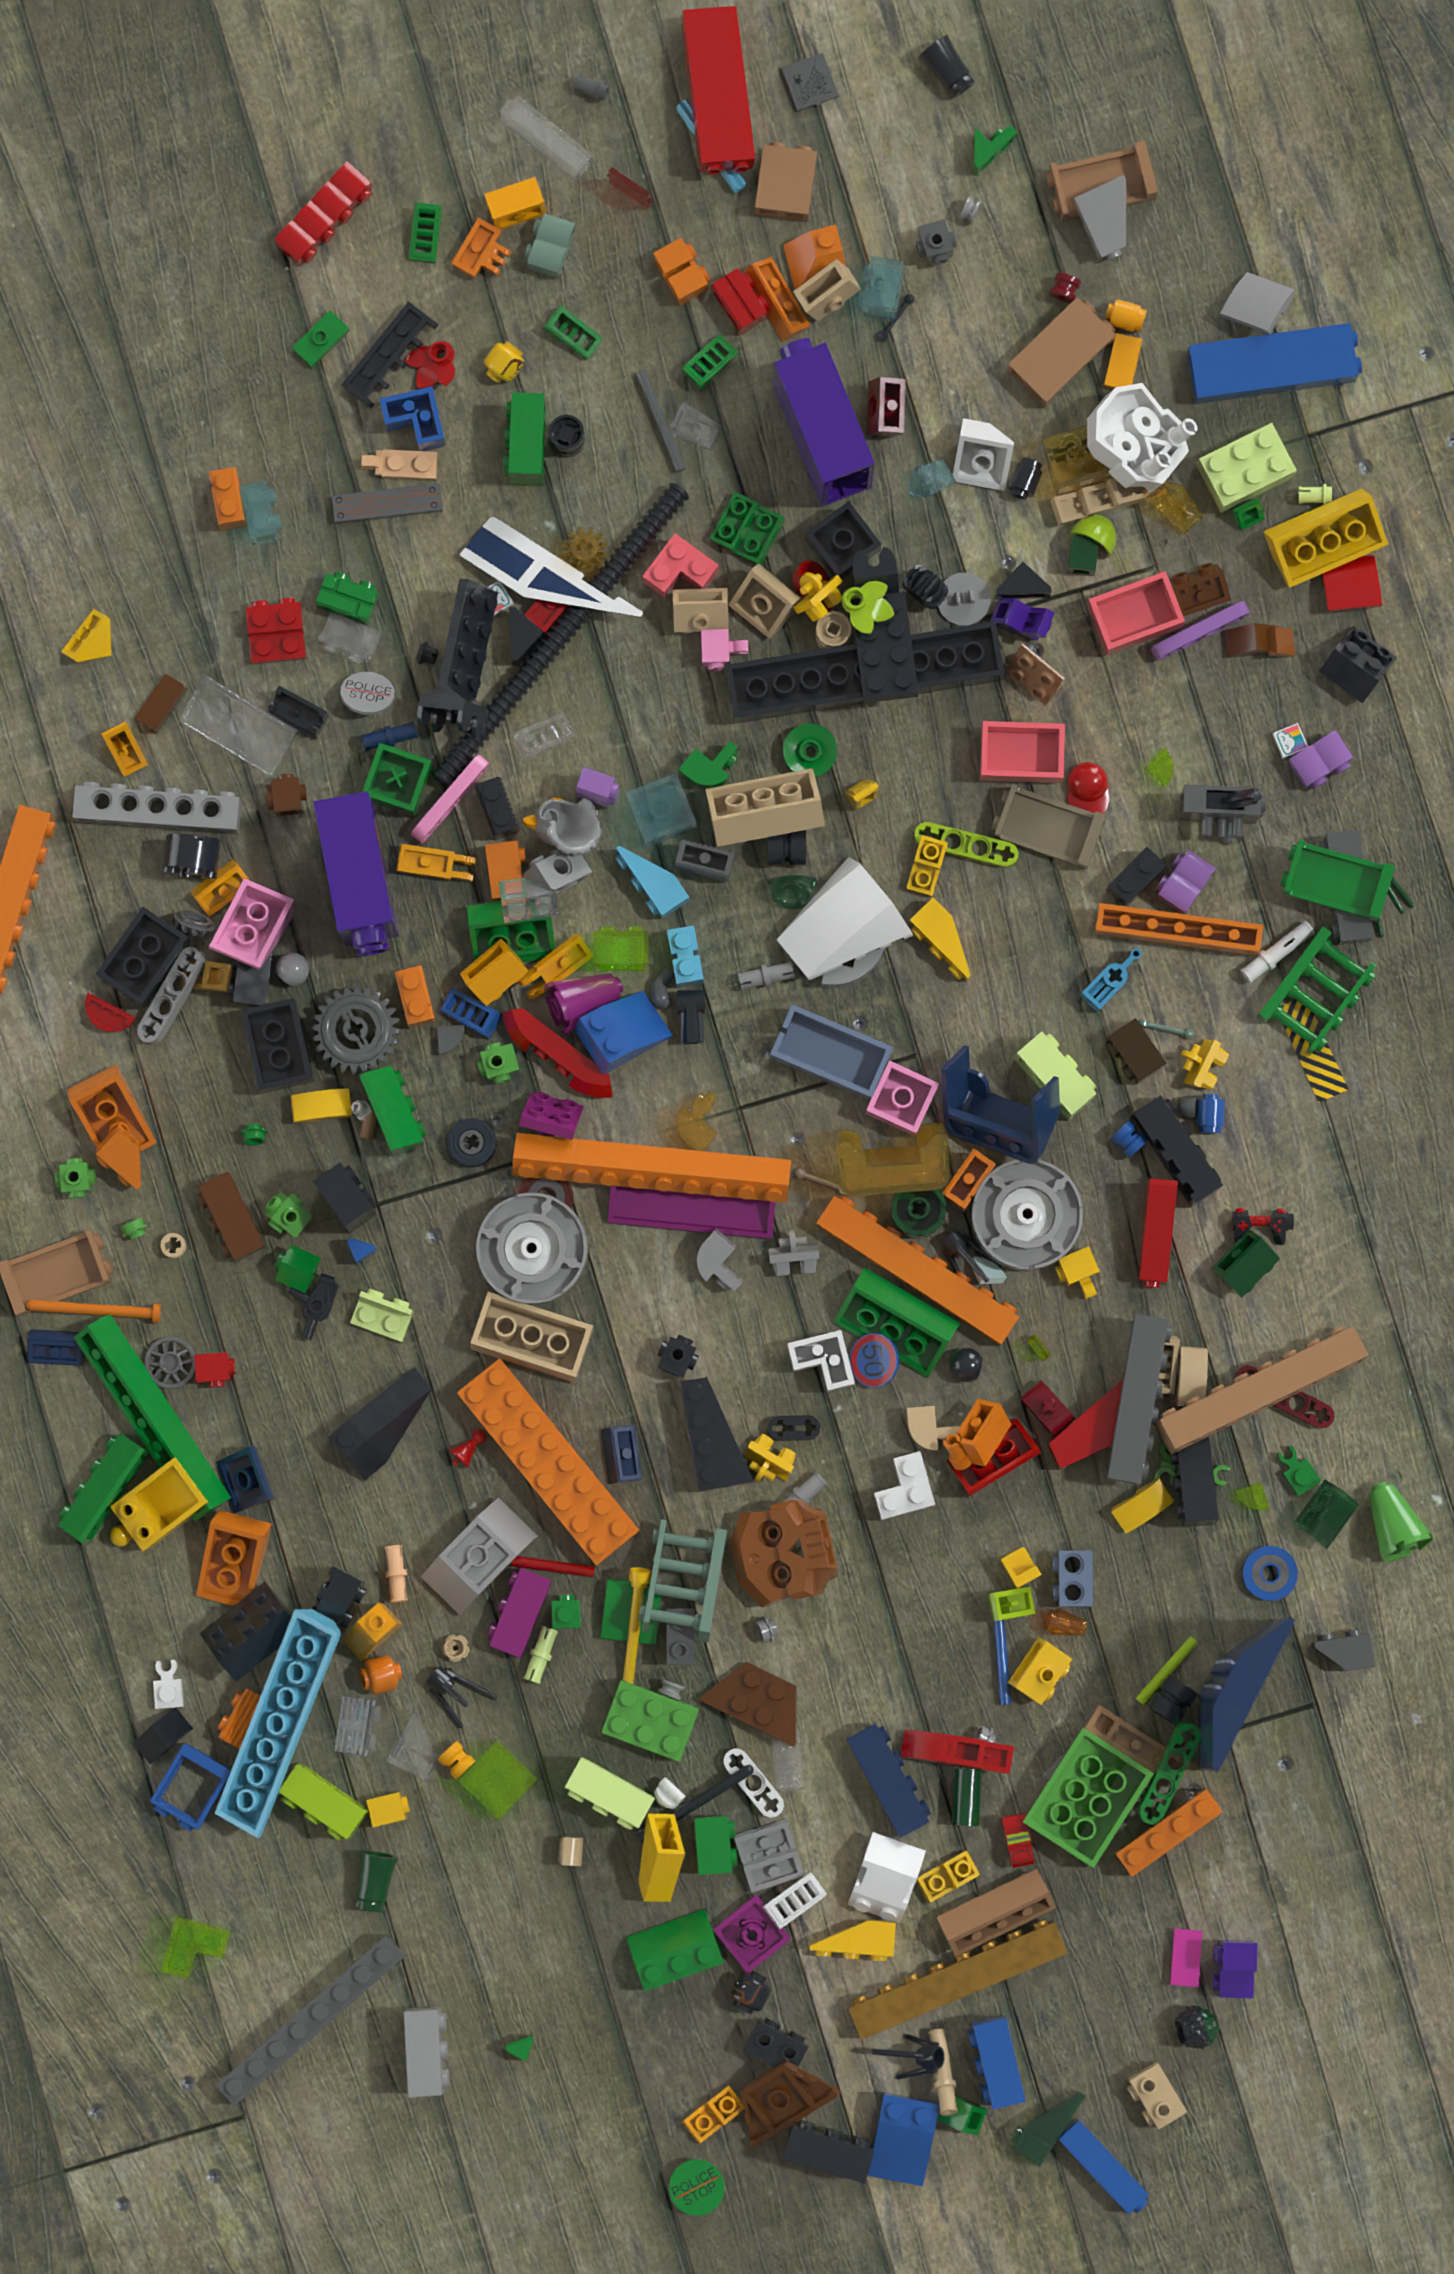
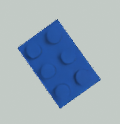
M1001 2015L972 2022V2029L967 2031L972 2049L977 2048L979 2057L974 2058L977 2074L984 2076L985 2085L980 2087L985 2104L990 2103L994 2110L1026 2102L1006 2017Z

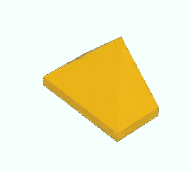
M93 609L61 652L76 662L111 656L110 618Z

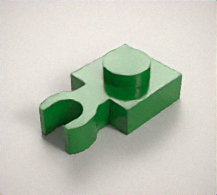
M1288 1446L1292 1453L1291 1458L1284 1459L1280 1452L1277 1453V1457L1280 1462L1288 1466L1289 1469L1282 1474L1298 1497L1322 1481L1307 1458L1299 1462L1294 1447Z

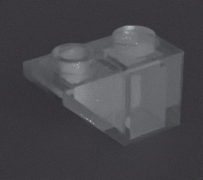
M528 878L498 882L504 923L559 915L555 889Z

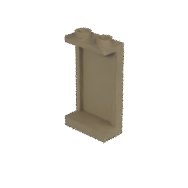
M1012 783L1011 789L1005 788L1000 804L1005 805L1001 815L996 814L991 828L995 830L996 839L1010 842L1019 847L1088 870L1106 819L1105 814L1099 812L1092 813L1019 788L1014 783Z

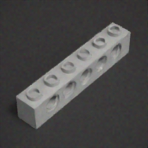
M83 782L82 786L75 785L72 816L75 822L239 834L241 800L239 797H235V793L219 792V796L208 795V791L192 790L191 794L181 793V789L164 788V792L153 791L154 788L150 786H137V790L126 789V785L110 784V788L99 787V783ZM101 797H108L110 799L109 806L105 809L96 808V802ZM128 799L137 800V806L132 811H125L123 809L124 802ZM153 802H164V809L160 813L151 812L150 808ZM182 803H190L192 805V809L187 815L178 814V807ZM209 805H217L219 812L214 817H207L205 809Z

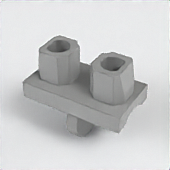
M789 1230V1238L779 1239V1247L768 1248L769 1260L773 1264L776 1276L790 1274L789 1262L800 1261L801 1273L816 1272L817 1259H819L818 1244L807 1245L806 1236L795 1237V1230Z

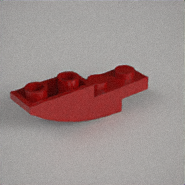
M905 1729L900 1757L1010 1775L1014 1746L963 1736Z

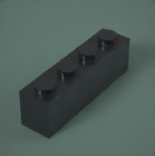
M1208 1436L1174 1454L1169 1453L1171 1466L1175 1465L1176 1476L1172 1478L1174 1493L1178 1492L1179 1503H1176L1175 1507L1177 1520H1181L1182 1528L1215 1525L1219 1520L1210 1439Z

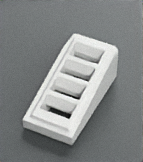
M810 1872L763 1906V1908L780 1930L827 1896L815 1876ZM804 1884H805V1886L807 1887V1889L810 1891V1893L812 1894L813 1898H812L811 1895L808 1893V1891L806 1890V1888L803 1886ZM795 1890L799 1892L801 1897L806 1902L804 1905L801 1903V1901L794 1893ZM784 1898H789L796 1911L793 1912ZM777 1903H779L784 1912L787 1914V1917L785 1919L776 1908L775 1905Z

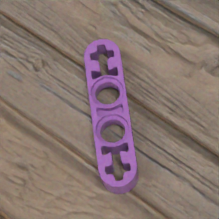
M1245 601L1238 602L1151 647V651L1156 661L1165 659L1242 620L1250 614V611Z

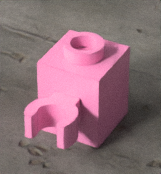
M728 629L701 630L702 668L708 667V671H723L724 667L730 664L729 654H748V640L729 641Z

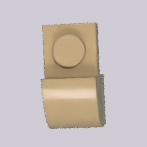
M935 1406L906 1409L909 1434L912 1440L925 1450L938 1451L937 1440H946V1436L957 1434L960 1426L936 1428Z

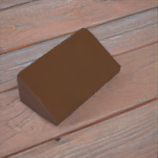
M165 674L137 713L135 719L157 734L188 691L187 686Z

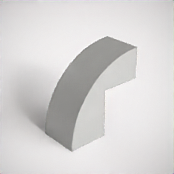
M877 948L866 953L865 957L854 960L853 967L842 966L823 974L821 987L840 988L862 980L877 966L885 948Z

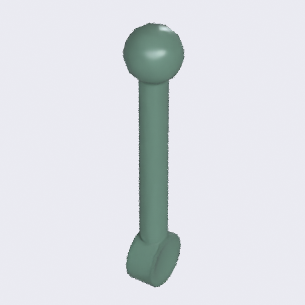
M1138 1020L1142 1027L1183 1035L1186 1039H1192L1194 1036V1032L1191 1029L1181 1030L1145 1020Z

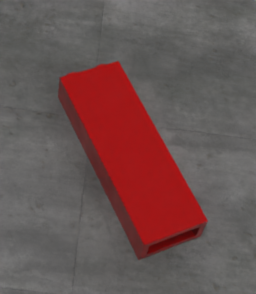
M737 7L685 9L681 16V27L699 173L707 172L709 175H717L728 170H733L736 173L746 172L749 169H753L755 151Z

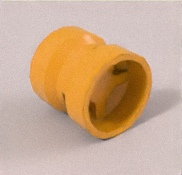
M458 1741L437 1759L442 1765L450 1769V1774L455 1780L476 1762L471 1755L465 1754L463 1746Z

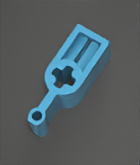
M1138 947L1134 948L1129 954V958L1122 965L1118 963L1108 965L1080 996L1094 1010L1099 1012L1124 986L1128 977L1126 969L1132 963L1139 961L1142 951ZM1109 972L1112 974L1118 972L1120 974L1118 978L1120 982L1116 980L1110 982L1109 978L1111 975ZM1103 987H1105V989L1094 999V997L1096 996V994H1097Z

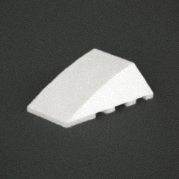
M848 857L777 938V942L807 979L811 980L842 967L843 963L865 957L866 953L877 948H886L892 945L891 942L898 939H907L913 936V933L892 901L863 866Z

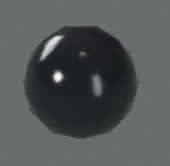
M972 1348L957 1350L950 1360V1371L953 1376L962 1382H973L978 1379L982 1367V1356Z

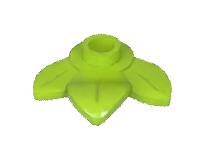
M869 581L861 588L852 587L844 592L842 606L845 611L850 613L851 624L858 631L864 634H871L874 622H884L894 616L893 608L883 599L888 588L886 584L879 581ZM853 598L861 600L858 605H852L850 602Z

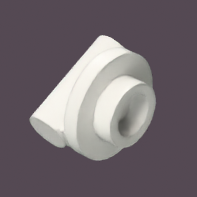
M666 1777L658 1784L659 1786L654 1791L656 1801L664 1808L674 1809L686 1797Z

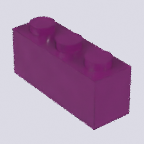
M520 1568L519 1573L513 1572L508 1583V1587L512 1588L508 1599L503 1597L497 1613L502 1614L498 1625L493 1623L487 1639L491 1640L489 1646L516 1657H522L552 1580Z

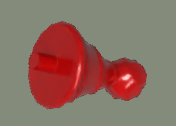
M481 1429L475 1430L472 1434V1440L449 1449V1452L455 1457L452 1464L456 1466L461 1462L465 1467L469 1468L476 1445L483 1444L486 1441V1433Z

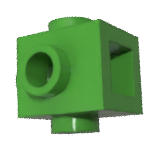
M500 1042L485 1046V1051L480 1052L482 1059L477 1060L481 1076L487 1075L488 1081L494 1080L495 1084L511 1080L510 1075L520 1073L512 1043L501 1046ZM496 1060L502 1061L500 1066L493 1065Z
M82 1158L67 1159L66 1164L59 1165L60 1172H55L56 1187L61 1188V1192L64 1195H69V1199L84 1198L85 1193H93L92 1185H96L95 1169H91V1165L87 1162L83 1163ZM73 1172L79 1175L76 1182H71L69 1178Z
M281 1192L269 1200L266 1205L267 1210L264 1212V1215L271 1219L268 1225L280 1234L285 1230L295 1238L312 1218V1215L301 1208L304 1202L291 1193L287 1197Z

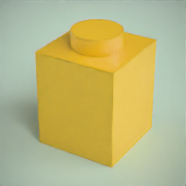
M401 1792L366 1800L372 1827L407 1819L406 1813H410L407 1796L402 1797Z

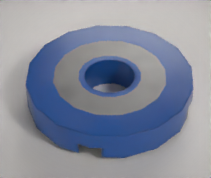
M1264 1546L1254 1550L1246 1558L1242 1579L1246 1589L1253 1596L1265 1601H1276L1286 1597L1294 1589L1298 1580V1568L1294 1558L1286 1550L1277 1546ZM1268 1565H1272L1277 1569L1278 1575L1274 1581H1267L1263 1578L1262 1571Z

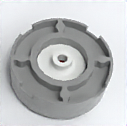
M1020 1160L1007 1162L997 1167L984 1179L974 1197L971 1209V1223L975 1238L982 1250L992 1260L1006 1268L1017 1271L1044 1269L1058 1262L1075 1244L1082 1227L1083 1206L1081 1197L1069 1176L1051 1163L1037 1160L1033 1164ZM1024 1211L1030 1212L1031 1218L1025 1219L1022 1213Z
M522 1193L497 1204L485 1217L477 1236V1260L487 1282L501 1295L525 1304H542L563 1296L578 1282L587 1262L588 1240L580 1219L562 1201L546 1194ZM531 1244L537 1246V1250L534 1253H529L528 1247Z

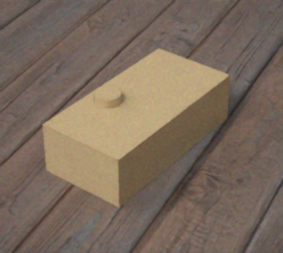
M813 768L705 789L717 847L825 826L821 798Z
M488 1292L470 1345L471 1350L576 1383L593 1332V1325Z

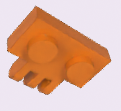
M478 217L451 264L454 268L476 279L481 268L498 276L501 270L492 265L493 262L503 267L506 261L499 257L498 254L509 257L512 252L497 243L502 230Z

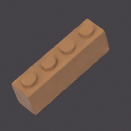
M1035 1869L1004 1885L996 1887L992 1891L975 1897L965 1904L946 1911L938 1916L937 1920L956 1957L1056 1909L1038 1869Z

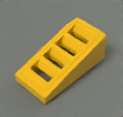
M865 779L846 790L845 796L854 810H858L877 798L879 786L875 781Z

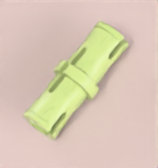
M541 1626L535 1648L530 1651L532 1657L523 1679L537 1684L541 1683L547 1661H550L552 1658L550 1652L558 1631Z

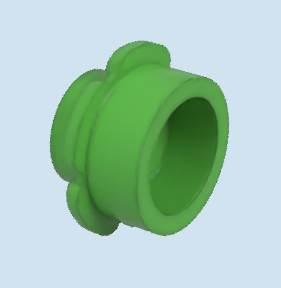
M142 1218L121 1226L124 1232L122 1236H129L130 1240L146 1234L144 1228L147 1227V1224L144 1225Z

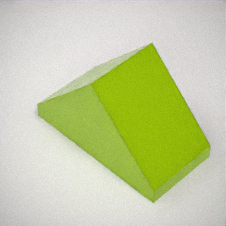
M1030 1586L988 1594L993 1622L1036 1614Z

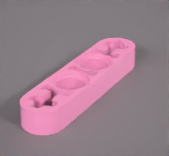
M477 755L417 824L411 836L419 843H424L484 774L490 763L481 755Z

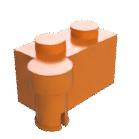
M977 1399L958 1429L957 1434H950L945 1437L946 1440L943 1441V1445L949 1453V1460L954 1469L963 1470L971 1464L986 1467L1011 1426L1000 1403Z

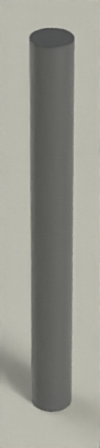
M640 370L635 375L674 470L676 473L686 469L647 373L645 370Z

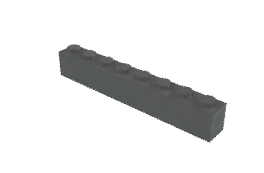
M387 1934L216 2085L217 2088L233 2106H236L405 1957L404 1952Z

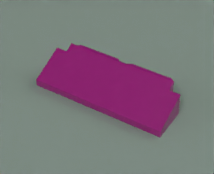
M611 1186L607 1223L712 1233L717 1228L723 1234L772 1239L775 1202Z

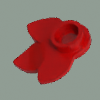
M437 341L430 347L422 346L421 348H416L405 360L407 365L418 369L416 386L419 389L432 387L437 381L443 386H448L455 376V367L452 363L455 358V351L452 345L445 341ZM440 353H446L443 358L438 359Z

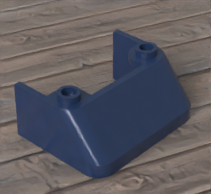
M964 1045L941 1068L945 1129L951 1136L1025 1163H1035L1043 1155L1060 1114L1059 1077L1054 1076L1031 1099V1107L990 1093L989 1082L986 1076L970 1069L969 1047Z

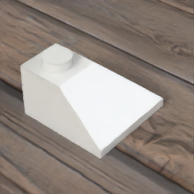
M963 418L952 481L1005 491L1014 442L990 423Z

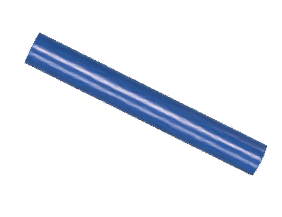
M994 1621L1000 1705L1011 1704L1010 1684H1008L1009 1672L1005 1621Z

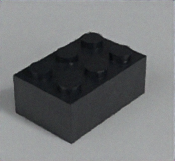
M142 907L96 972V975L139 1006L145 1008L167 977L181 951L189 946L191 940L160 917Z
M295 998L241 1010L258 1090L261 1094L315 1082L298 1004Z
M339 1162L313 1181L350 1234L377 1215L374 1208L378 1205L365 1187L361 1190L358 1188L362 1182L350 1165L344 1168L341 1162Z
M264 1581L236 1605L230 1607L216 1621L209 1624L200 1635L217 1661L237 1682L281 1646L292 1614L279 1596Z
M799 2120L798 2124L794 2123L791 2125L783 2153L784 2160L865 2184L874 2154V2148L870 2145L868 2139L853 2135L852 2140L843 2137V2132L826 2127L825 2132L816 2129V2124L805 2120Z

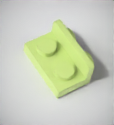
M368 1289L367 1293L361 1291L350 1323L403 1342L414 1313L412 1309H409L410 1303L394 1298L393 1302L383 1299V1293L373 1289Z

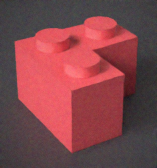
M675 533L642 576L643 583L665 599L680 578L696 589H706L718 574L719 565Z

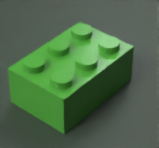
M621 1679L602 1733L680 1762L700 1708Z

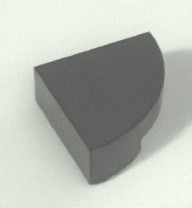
M465 1025L437 1027L439 1055L447 1054L459 1045L464 1037Z

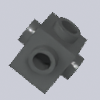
M945 219L918 226L919 241H916V247L919 256L925 257L926 264L940 265L948 262L949 258L953 257V248L957 247L953 231L948 232Z

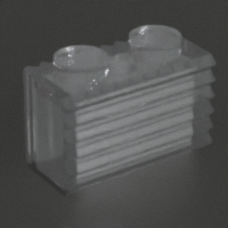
M349 1696L342 1697L335 1752L369 1756L370 1751H375L377 1735L372 1734L374 1723L379 1724L381 1707L376 1706V1700Z

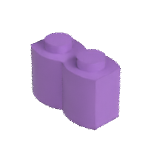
M1335 730L1291 757L1288 763L1304 788L1307 789L1312 786L1315 790L1328 781L1326 776L1335 772L1336 775H1339L1350 768L1349 762L1352 761L1353 756Z
M584 767L576 787V797L579 799H590L592 803L608 808L610 804L615 805L620 789H618L619 785L615 782V777Z
M1190 850L1185 855L1180 853L1171 866L1175 869L1170 877L1165 875L1156 888L1160 891L1157 898L1180 914L1187 913L1216 869Z

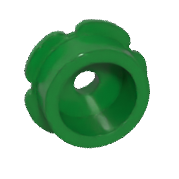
M248 1124L240 1132V1135L243 1136V1143L246 1145L256 1146L265 1143L267 1130L262 1128L261 1124Z

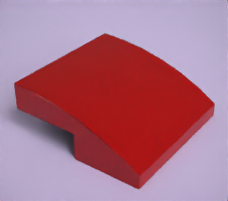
M1374 555L1361 556L1321 574L1322 586L1325 590L1327 613L1375 608L1383 605Z

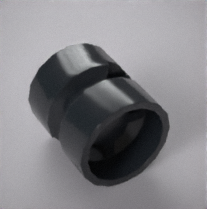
M565 414L558 416L552 421L549 428V436L554 452L566 458L579 454L585 444L584 428L580 420L573 415Z
M806 830L792 832L788 835L781 834L767 837L768 866H783L786 861L791 866H806Z
M1168 1674L1160 1686L1162 1692L1155 1693L1147 1707L1172 1725L1177 1726L1185 1714L1183 1708L1190 1707L1198 1694L1179 1679Z

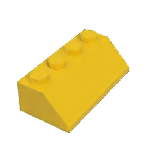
M1363 488L1263 531L1271 555L1289 588L1389 545L1373 498Z

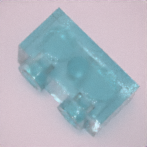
M267 481L239 486L252 544L257 545L279 540L278 530H282L280 515L274 514L272 504H277L274 487L269 488Z

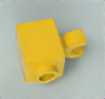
M1089 1246L1058 1260L1059 1266L1055 1267L1060 1282L1066 1281L1067 1286L1079 1282L1085 1299L1097 1294L1090 1277L1098 1274L1100 1271Z

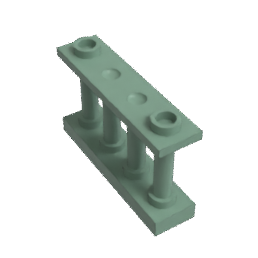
M661 1519L660 1529L654 1528L652 1544L657 1545L647 1605H641L638 1621L644 1622L642 1632H648L650 1620L694 1627L695 1631H699L698 1641L709 1643L727 1530L716 1528L715 1538L709 1537L708 1540L666 1533L667 1520ZM663 1543L706 1550L707 1554H712L711 1562H705L704 1565L661 1558ZM663 1569L702 1576V1579L707 1580L706 1589L700 1588L699 1591L657 1584L658 1571ZM654 1594L697 1601L698 1605H703L702 1615L690 1616L652 1609Z

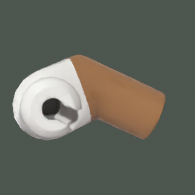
M357 1100L352 1104L351 1109L352 1113L362 1122L359 1137L373 1140L377 1123L376 1114L368 1102Z

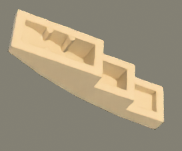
M1111 478L1104 483L1081 488L1077 492L1053 497L1050 502L1058 526L1079 521L1093 514L1100 515L1163 495L1166 491L1163 484L1151 493L1142 486L1125 488L1115 478Z

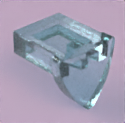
M940 459L925 466L923 464L918 465L915 468L910 479L909 493L917 497H928L938 493V491L951 487L956 481L944 460Z

